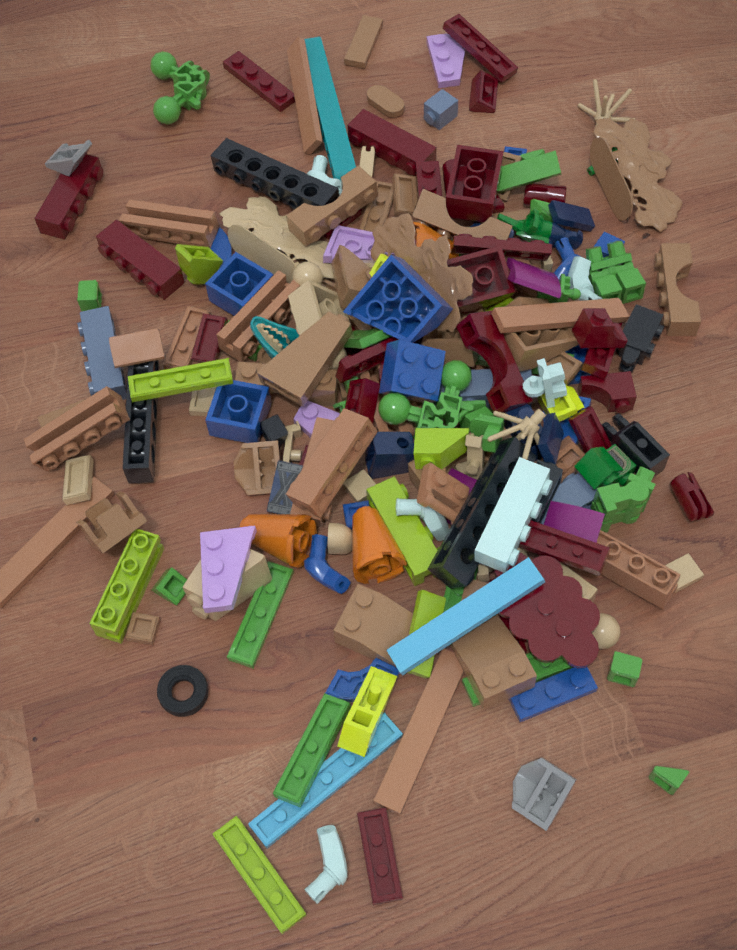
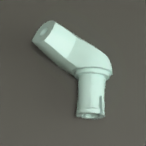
M317 155L314 157L312 170L307 174L337 187L340 196L342 193L341 181L329 178L325 174L328 159L322 155Z
M575 256L568 276L571 277L570 289L577 288L580 290L581 297L578 299L580 301L602 299L594 293L593 286L588 278L591 261Z
M396 498V516L420 515V518H423L437 541L444 540L450 529L444 516L430 507L421 506L417 503V499Z
M327 825L317 829L324 871L304 889L316 904L336 885H344L348 878L343 846L334 825Z

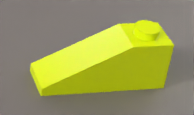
M372 666L370 667L344 721L337 747L365 757L395 685L396 675Z

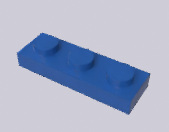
M574 667L535 683L534 688L510 698L509 702L519 723L592 694L597 691L598 687L588 667Z

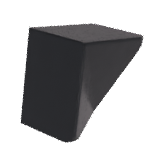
M278 414L261 421L260 426L265 441L278 440L280 449L288 436V431Z

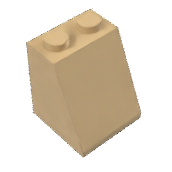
M252 549L249 550V559L245 563L242 583L234 608L253 596L262 585L265 587L272 580L265 555ZM200 560L182 588L195 615L202 619L208 617L217 621L231 610L211 613L204 612Z

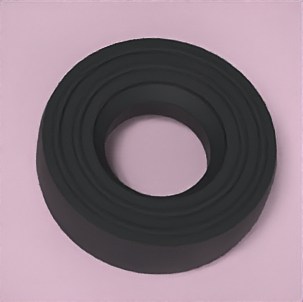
M179 665L170 668L162 675L158 682V700L164 710L174 716L186 717L195 714L204 706L208 698L209 688L205 676L198 669L189 665ZM188 681L194 687L192 696L184 701L176 700L172 695L173 687L178 682Z

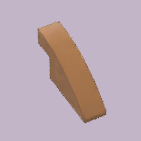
M339 245L331 265L340 308L346 309L370 280L366 275L369 267L345 246Z

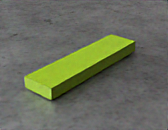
M229 358L128 376L131 400L132 402L229 385L233 384Z
M237 816L213 833L214 838L282 935L307 916Z

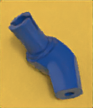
M567 237L560 239L562 244L559 241H556L554 244L562 259L559 267L553 272L558 279H560L561 274L568 276L573 258L580 256L574 253Z
M318 534L312 535L309 557L304 560L305 570L323 586L337 593H345L350 586V580L333 569L325 560L328 537Z

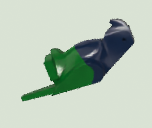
M536 209L531 211L525 220H515L500 213L497 216L498 220L512 225L516 235L528 242L542 240L546 244H552V248H556L555 242L559 241L562 244L560 239L567 237L573 250H576L583 242V232L580 230L574 232L563 229L556 223L546 221L542 215H539V211Z

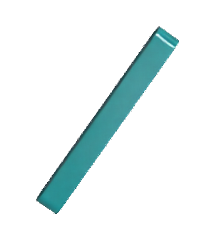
M321 36L306 38L304 40L321 134L332 177L341 181V177L354 169L356 165Z

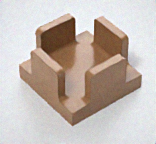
M119 491L116 493V496L125 507L124 509L119 504L112 506L107 498H103L85 511V515L95 528L93 532L85 521L80 519L76 522L85 534L89 544L101 553L109 550L147 522L144 515L136 509L124 492Z

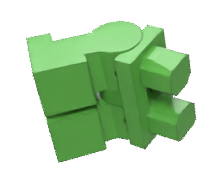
M622 241L608 243L609 256L606 257L602 255L601 246L586 249V259L591 261L588 278L596 295L602 299L620 298L622 304L643 298L646 282L639 270L634 268L631 253L625 252Z
M640 467L636 475L630 473L623 487H620L619 483L597 488L590 508L605 514L601 531L607 533L610 526L615 523L631 524L638 520L640 513L644 512L656 485L651 482L655 475L653 471Z

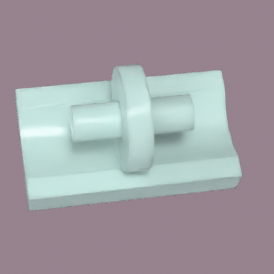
M543 358L537 360L539 377L531 376L527 378L523 383V390L527 396L535 398L544 393L547 408L555 407V398L567 395L564 383L565 374L561 362L547 366Z

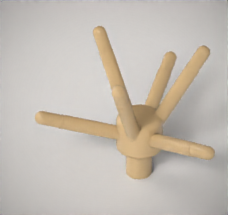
M594 79L593 87L597 112L581 103L578 104L580 109L595 117V122L597 119L610 118L614 122H627L630 118L612 117V114L629 96L632 89H628L611 109L610 107L615 95L611 94L609 100L608 96L605 95L601 108L598 82Z
M538 408L530 418L526 416L524 419L494 411V416L504 418L518 425L489 436L487 440L491 442L521 430L516 438L520 441L528 436L522 456L523 459L528 460L533 438L538 445L540 438L537 433L540 429L538 424L546 417V414Z

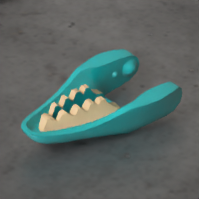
M254 316L250 322L252 333L271 359L299 337L296 329L280 325L263 317Z

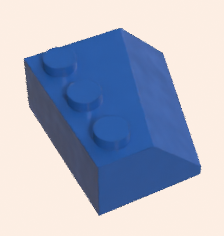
M391 254L343 312L368 325L383 330V332L399 340L414 343L436 329L453 308L404 259Z

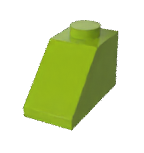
M177 244L175 247L179 266L187 275V279L193 284H205L219 270L223 263V260L209 247Z
M416 428L414 441L415 469H423L424 465L431 462L442 470L467 451L465 440L466 435H469V428Z

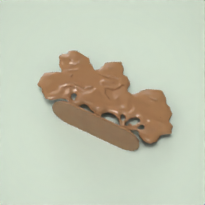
M610 118L597 119V126H595L593 131L597 138L592 141L590 146V161L613 213L619 220L625 221L630 217L634 204L637 207L635 212L637 222L642 226H654L661 232L667 228V223L675 222L677 212L683 204L682 200L672 191L659 186L657 183L658 179L665 178L667 173L665 168L670 166L672 159L661 151L647 148L651 136L645 123L630 118L622 128ZM617 147L618 150L612 152V148ZM624 177L628 178L629 181L631 182V185H632L631 191L629 190V187H628V185H627V183H626ZM637 189L638 194H634L633 191ZM633 197H641L647 201V204L638 203V199ZM642 206L646 208V210L642 211L640 207Z
M409 213L402 214L399 217L387 218L383 226L378 225L372 231L374 244L370 250L371 258L376 261L380 254L387 252L388 257L391 253H394L395 256L404 259L453 308L436 328L438 332L446 330L453 332L461 319L457 300H464L472 295L473 277L471 273L461 266H447V260L451 253L447 235L439 237L437 241L426 239L421 247H417L414 238L415 226ZM372 267L368 268L366 271V275L369 279L372 278L369 274Z

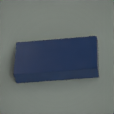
M552 200L548 205L553 222L556 224L590 232L595 227L588 208Z
M556 413L546 415L537 445L544 462H551L553 464L557 462L564 435Z

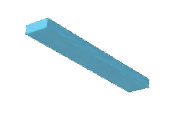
M528 557L387 649V652L403 676L544 584L545 580Z
M383 713L365 757L340 748L323 762L301 808L278 799L249 822V827L266 849H268L403 737V733Z

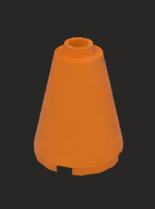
M370 506L359 508L352 516L353 576L357 582L369 584L368 579H377V583L393 579L404 571L403 565H407L404 554L377 509Z
M249 514L240 523V527H256L257 532L251 544L296 568L302 567L304 560L309 557L306 553L308 548L311 547L312 535L317 534L315 520H311L312 516L306 514Z

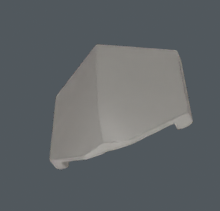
M87 140L84 144L71 146L64 143L47 160L45 165L49 169L70 176L82 162L93 143L90 140Z
M543 757L521 766L513 780L512 809L547 831L566 802L577 779Z

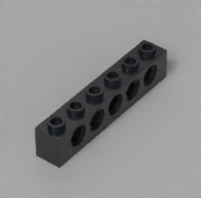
M228 138L210 155L213 169L217 174L226 176L238 184L250 187L255 192L263 193L275 201L287 204L292 209L298 208L303 203L313 206H324L334 202L339 197V189Z
M159 360L128 366V376L159 371ZM127 380L126 410L130 420L125 423L123 471L128 484L154 482L158 398L132 402Z
M516 437L499 442L496 452H493L428 567V570L450 589L467 587L474 578V572L479 562L475 561V548L519 457L522 458L525 445ZM531 451L529 452L528 461L534 462L537 456Z

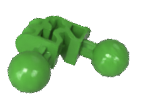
M164 51L156 53L152 57L150 68L152 73L159 79L167 80L173 78L175 96L158 98L154 103L153 113L160 123L169 125L179 119L182 106L188 110L191 108L197 110L201 108L200 101L205 99L207 95L206 85L209 82L210 73L207 70H202L201 66L194 65L193 61H187L181 67H177L178 64L175 57Z
M452 360L443 366L441 383L445 390L440 393L436 406L431 402L424 401L421 408L410 405L406 396L392 392L380 400L378 404L379 415L384 422L390 425H398L408 420L417 423L416 428H455L462 421L464 415L474 410L473 404L463 402L462 397H459L460 391L465 390L472 381V373L469 366L461 360Z

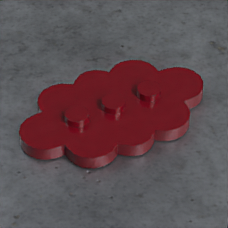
M520 552L515 566L527 558L523 553ZM546 555L531 560L544 578L545 583L498 614L503 618L509 619L510 632L516 639L528 642L529 651L536 660L543 663H552L562 657L567 664L575 668H586L592 665L597 659L599 652L598 642L592 634L600 621L599 609L591 600L582 598V586L579 581L569 576H563V568L554 557ZM495 569L496 578L503 574V572Z

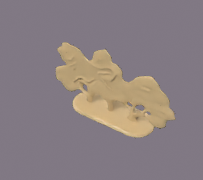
M250 197L246 204L248 209L229 207L220 213L223 217V225L229 228L227 232L228 240L234 251L273 274L278 270L286 274L287 283H291L293 271L299 265V262L294 263L296 259H306L308 262L315 263L322 270L323 278L334 279L331 263H323V255L329 242L316 241L306 247L289 231L286 215L279 216L277 205L268 198ZM290 254H293L295 257L291 259Z

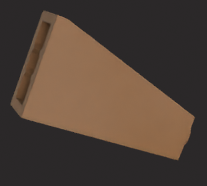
M330 311L258 371L257 374L260 382L304 407L352 335L350 321L341 314L335 315Z

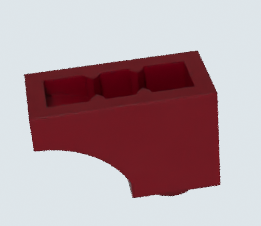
M583 308L572 328L580 348H624L628 341L620 325L612 322L605 308Z
M631 371L608 373L605 379L595 375L580 377L578 385L579 396L600 402L607 408L608 413H625L633 410L637 395Z

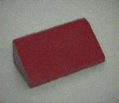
M482 70L475 75L471 83L469 111L494 113L496 111L497 78Z
M367 378L351 380L345 409L368 417L373 424L380 384Z

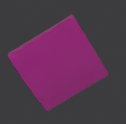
M510 257L507 258V266L511 269L508 280L560 298L562 294L559 279L554 273Z
M551 501L544 525L597 543L605 514L575 505Z

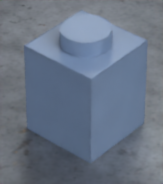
M443 89L424 102V120L438 130L458 116V100Z

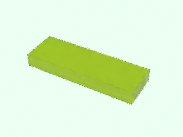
M425 590L418 591L409 635L444 612L445 597ZM435 655L407 673L425 679L430 678Z

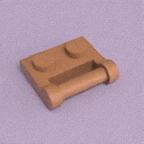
M430 462L423 466L417 503L423 507H430L449 519L451 524H453L468 497L469 487Z

